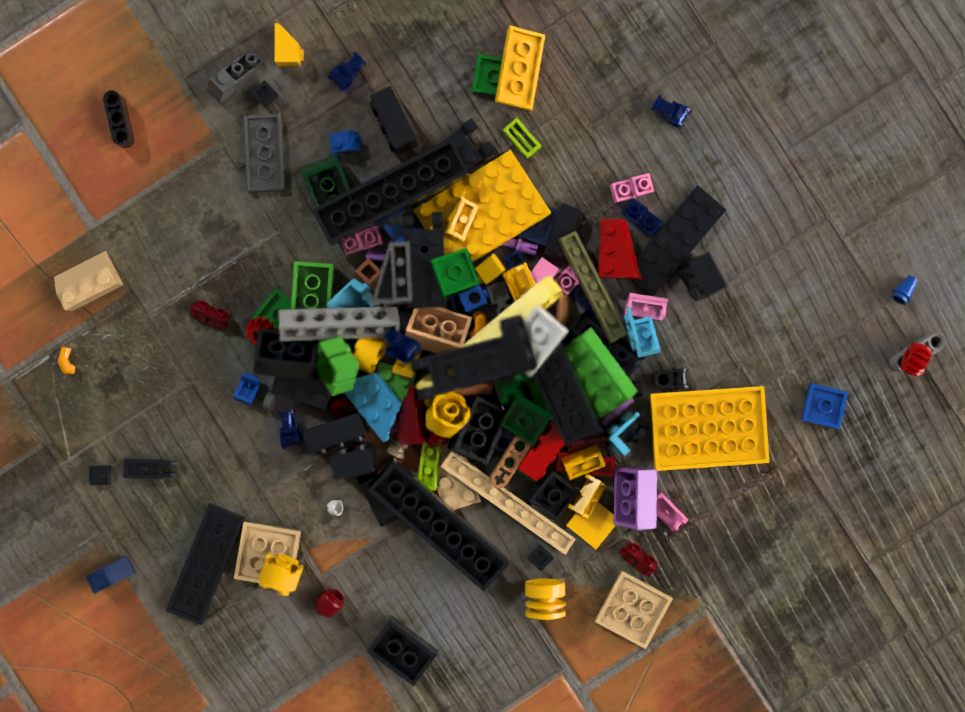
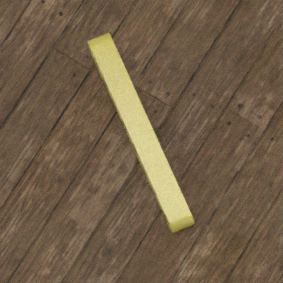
M551 276L545 277L463 346L502 336L499 326L501 319L520 314L525 320L535 306L539 305L544 310L562 295L563 290ZM453 368L447 370L448 375L454 374ZM430 373L416 385L417 389L433 386ZM437 396L430 399H426V402H433Z

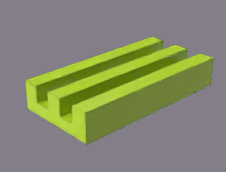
M517 117L502 130L526 159L530 158L532 154L542 147ZM515 124H517V126L524 132V134H525V135L531 140V142L535 145L534 148H532V146L525 140V138H524V137L518 132V130L514 127ZM509 129H511L514 132V134L520 139V141L527 147V149L529 150L528 153L520 145V143L513 137V135L508 131Z

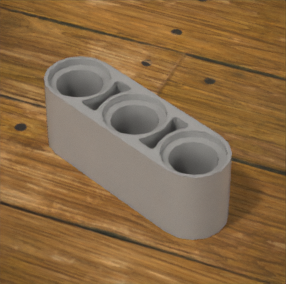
M927 334L914 342L926 345L931 349L932 355L942 350L946 344L945 337L941 334ZM932 338L936 339V345L934 347L931 345ZM908 347L891 357L890 367L893 370L903 371L898 361L903 357Z

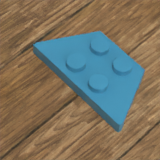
M378 373L356 378L353 390L344 393L379 438L386 442L389 440L390 436L388 434L391 426L395 423L396 413L399 411L402 402Z

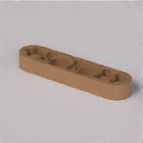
M515 435L490 475V482L494 487L503 488L508 484L532 445ZM518 441H523L525 444L521 452L515 450V444ZM508 457L514 459V465L511 468H506L504 465V461ZM500 467H502L505 471L509 472L508 475L506 473H503L501 477L503 479L502 483L498 482L497 484H495V476H500L502 474V471L499 470Z

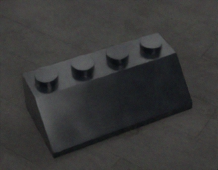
M585 310L566 329L568 332L561 339L563 346L592 328L627 377L630 378L646 357L638 358L637 352L632 351L631 345L622 338L609 343L598 319Z

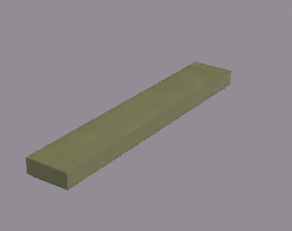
M574 231L558 239L609 343H613L628 335L577 232Z

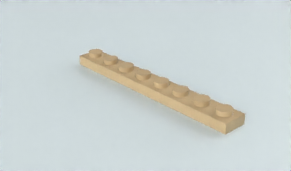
M450 451L440 465L444 470L564 555H566L576 540L504 487H494L490 482V477L455 452Z

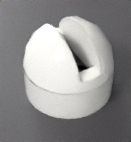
M332 500L327 504L329 514L335 516L342 514V501Z

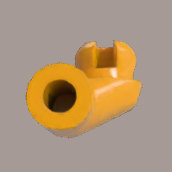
M476 311L473 314L475 327L468 333L471 338L486 327V316L480 311Z
M62 346L58 357V365L62 373L73 374L75 366L68 361L71 348Z

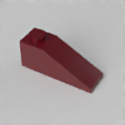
M417 384L408 387L398 421L397 438L400 445L421 444L427 442L428 439L424 400H419Z

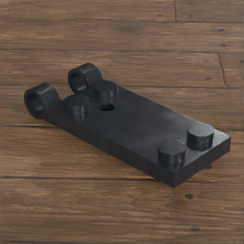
M472 118L444 140L452 138L468 171L496 149L488 141L478 151H475L465 137L478 127ZM444 190L420 201L419 204L422 205L427 203L429 200H431L433 197L440 194Z
M432 212L433 230H414L413 213L403 214L404 242H409L412 302L408 304V309L447 307V296L443 297L430 264L431 259L444 255L442 212ZM426 246L428 252L422 253L421 247Z
M502 336L410 361L412 372L421 371L429 367L433 386L417 390L419 400L430 399L438 395L513 375ZM449 368L454 369L453 375H448L447 370Z

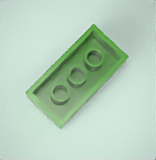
M294 261L291 310L329 309L327 303L333 298L334 264Z
M592 328L564 346L584 392L600 418L629 401L637 392L635 386Z

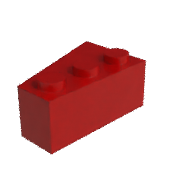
M601 219L598 275L601 278L642 279L637 265V257L632 247L633 243L628 224L624 220Z
M554 420L548 421L537 441L530 447L517 470L533 481L541 480L547 472L545 469L555 460L558 451L564 446Z

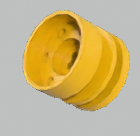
M548 578L525 581V596L534 598L525 602V607H528L525 610L526 617L552 620L566 616V611L563 608L565 601L557 599L565 596V581Z

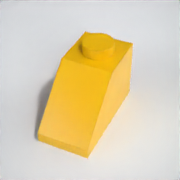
M275 23L276 65L278 67H301V61H304V50L301 49L298 42L279 23Z
M495 254L475 268L480 284L484 282L485 285L494 281L506 270Z

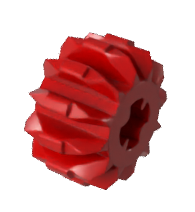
M260 316L249 322L245 329L248 333L246 338H249L251 340L250 344L254 343L256 348L259 329L278 331L279 328H275L273 326L274 322H269L268 317L263 319Z
M912 343L901 358V370L909 375H921L931 361V349L922 343Z

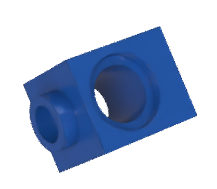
M480 285L458 294L466 313L488 304L486 299L489 298L485 287L481 289ZM472 293L480 295V301L476 304L471 303L469 300V296Z

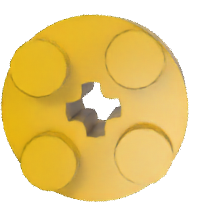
M359 338L354 352L351 353L358 360L359 370L367 374H374L378 367L377 364L384 358L390 342L383 338Z
M454 392L438 395L426 412V427L441 437L453 438L470 417V408L467 407L466 400Z
M269 553L266 555L259 575V585L263 588L275 589L281 595H288L289 592L296 590L304 566H299V561L288 555L278 554V557L272 556L273 553Z

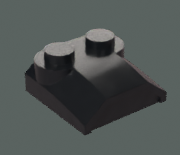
M549 469L541 480L538 479L532 486L527 500L558 522V519L568 508L569 504L581 492L555 471Z

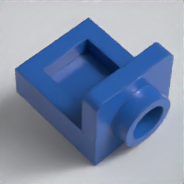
M346 130L329 135L331 154L361 151V140L358 132Z
M242 373L241 382L233 399L252 406L261 387V380L254 374Z

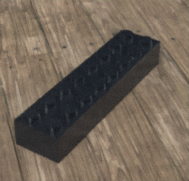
M452 138L313 208L312 211L326 239L333 247L469 177V171Z
M395 457L369 483L368 491L483 592L510 564L505 554Z

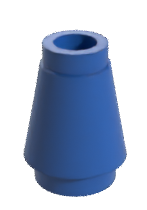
M907 276L893 291V300L902 305L910 302L918 280L913 276Z

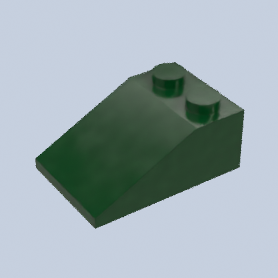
M337 154L301 167L302 176L315 207L351 189Z

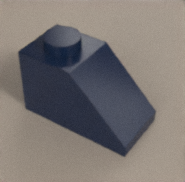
M125 556L87 575L86 579L95 594L136 572L128 556Z

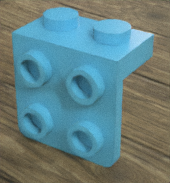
M354 278L327 303L329 309L380 306L371 305L374 297L371 294L372 289L366 283L361 284Z
M627 307V314H624L632 351L637 352L638 358L660 353L661 350L652 317L634 320L631 308Z
M625 412L620 417L621 422L617 425H611L606 430V439L610 442L608 446L615 454L625 456L630 452V449L620 440L618 435L639 417L640 414L638 412Z

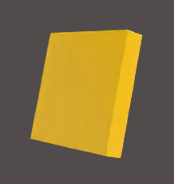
M597 502L588 519L575 513L566 524L567 527L595 549L600 546L616 526L614 525V514L599 502Z

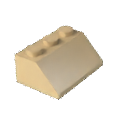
M106 251L54 277L56 294L64 310L74 311L123 286Z

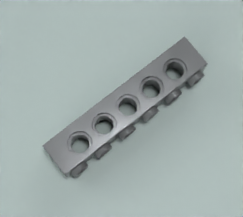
M397 307L279 310L280 341L334 339L340 336L342 339L399 337L400 321Z

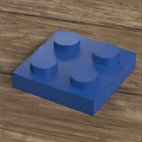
M809 383L801 420L840 429L849 392Z

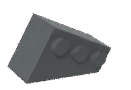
M389 242L371 305L411 304L409 242Z

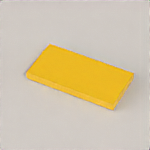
M508 26L495 103L528 111L533 109L545 40L544 34Z

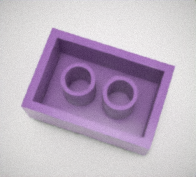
M634 466L615 467L614 525L636 530L656 528L657 470Z

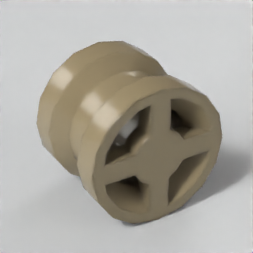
M391 437V445L386 449V452L403 459L405 456L404 451L409 445H400L398 439Z

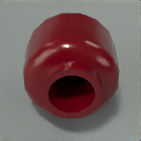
M331 588L323 591L315 600L318 614L332 617L339 612L344 605L342 593L337 589Z

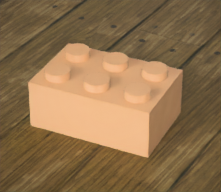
M441 307L414 309L406 329L404 343L437 354L460 348L465 344L472 317Z

